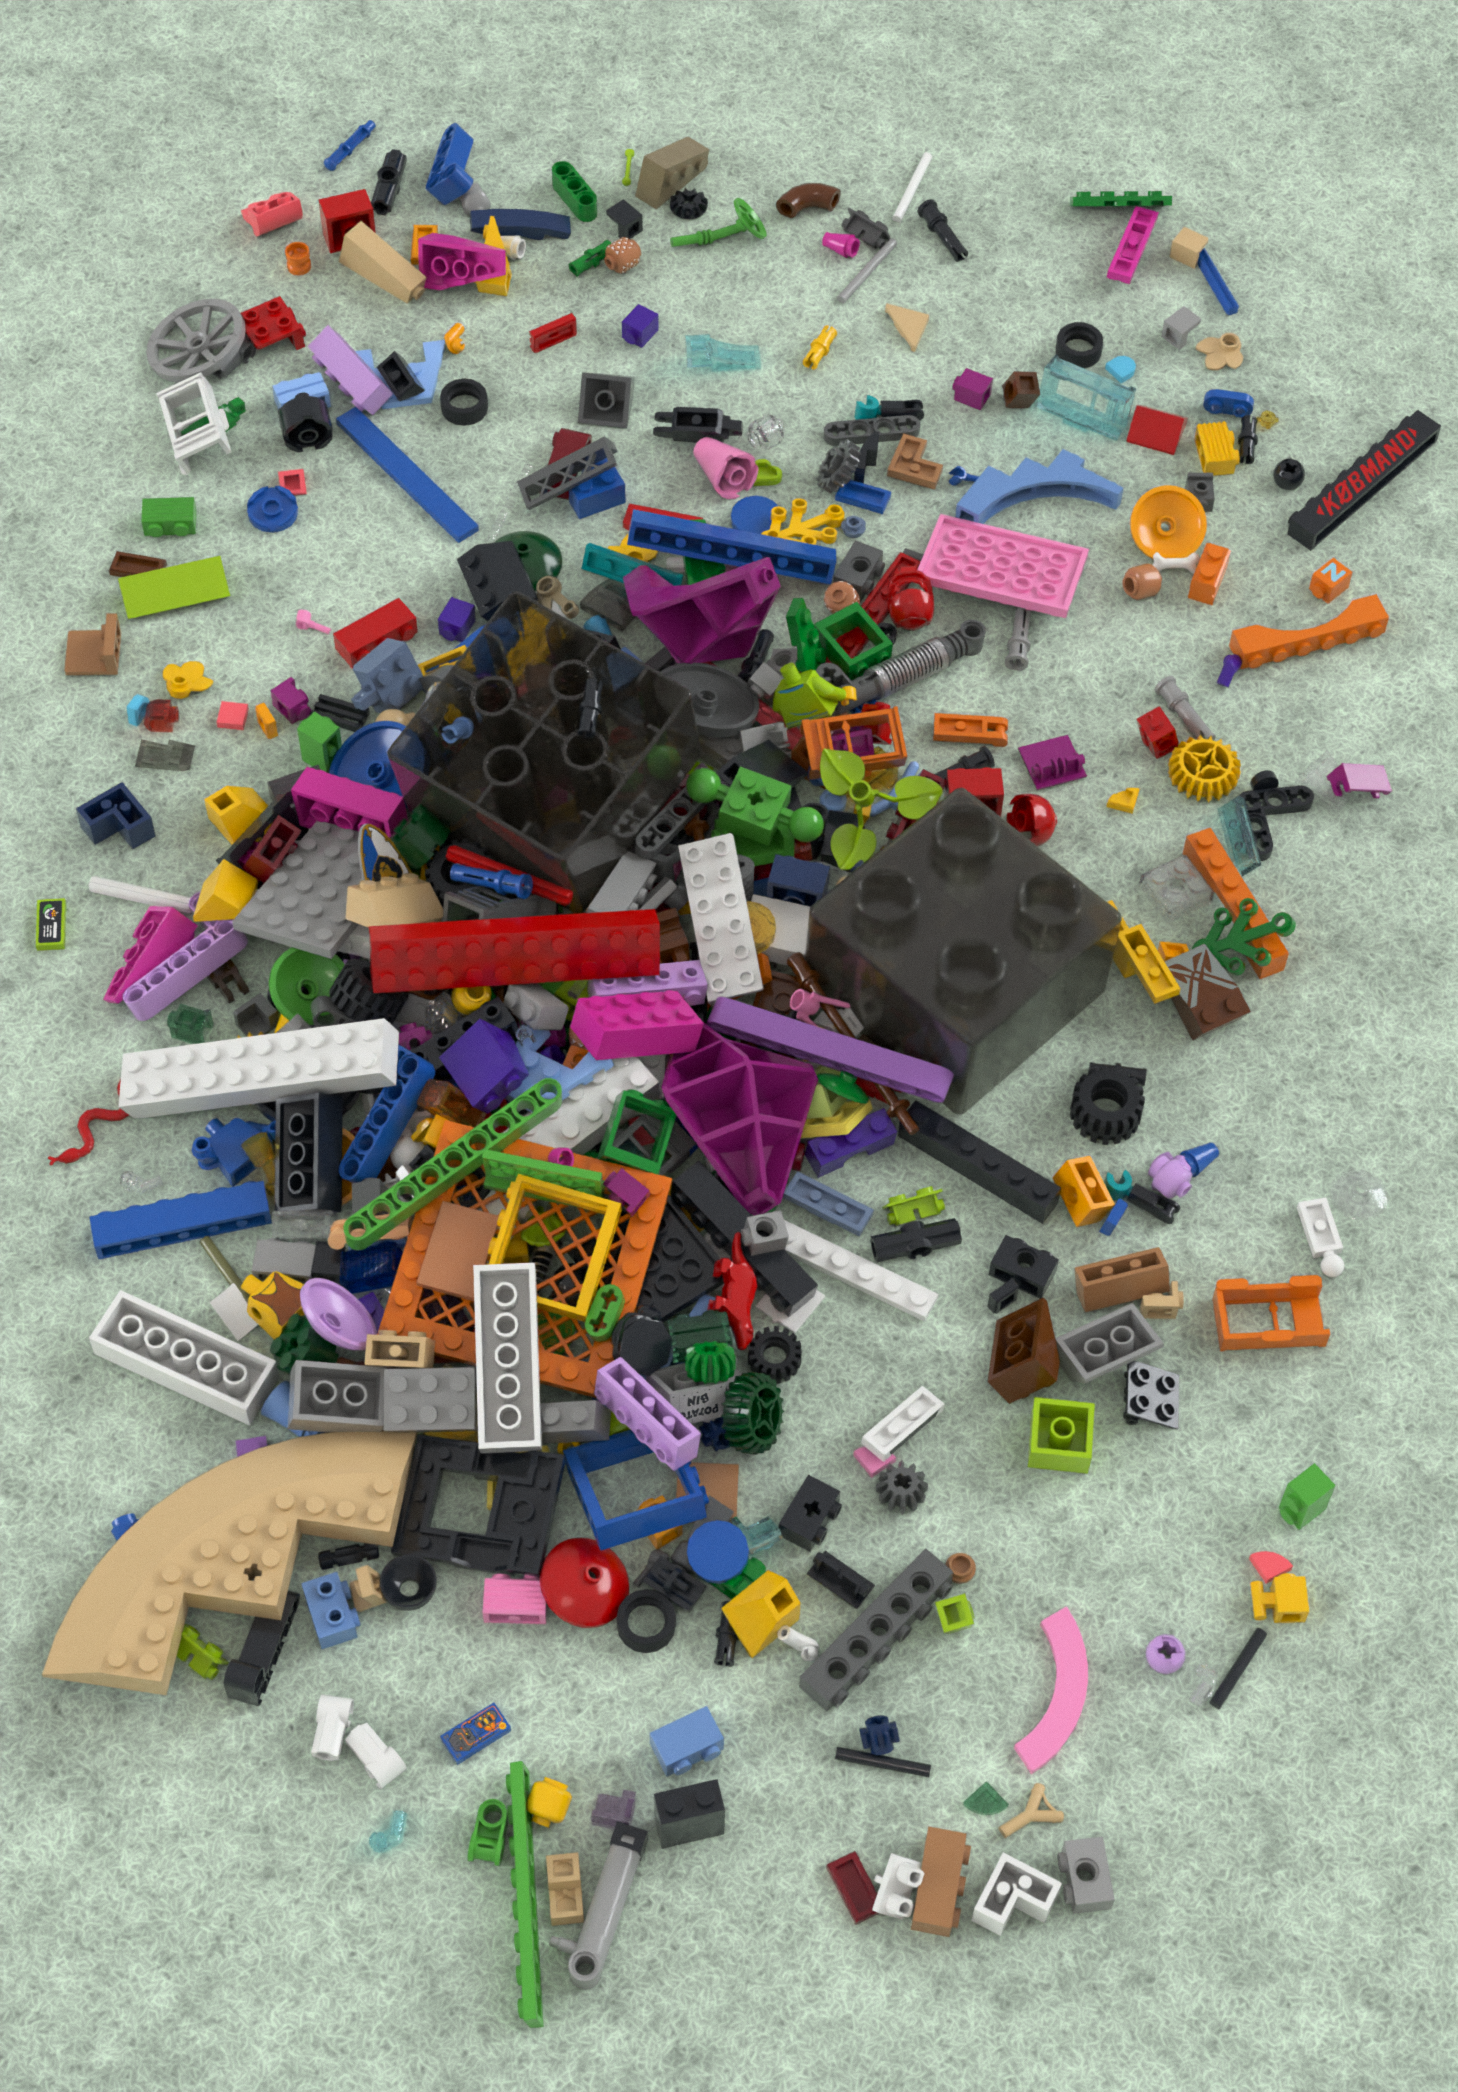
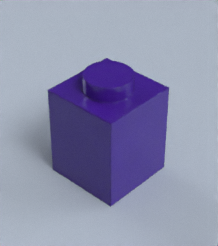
M640 304L622 321V338L627 343L635 344L641 348L659 330V314Z
M451 597L438 618L439 635L449 641L463 642L476 621L475 605Z

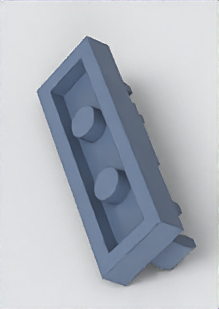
M798 1171L783 1194L784 1199L857 1236L861 1235L874 1213V1209Z

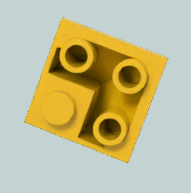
M225 786L204 799L208 819L231 845L268 807L256 791L249 787ZM272 824L265 829L264 834H266ZM258 837L255 841L258 842L262 838Z
M768 1570L721 1609L748 1655L753 1658L778 1638V1630L782 1626L787 1625L791 1627L799 1620L801 1603L788 1580Z

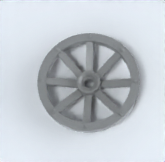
M203 299L186 304L163 319L151 334L146 350L148 362L154 372L167 381L181 382L200 372L206 377L226 365L238 352L245 337V321L239 310L225 300ZM212 311L227 314L208 334ZM203 312L200 331L193 332L184 319ZM234 320L233 334L216 339ZM175 325H178L187 336L185 342L164 339V337ZM226 345L217 356L212 354L213 349ZM159 347L183 350L180 353L160 361L158 360ZM188 358L181 370L167 368V366ZM206 359L208 361L193 368L198 360Z

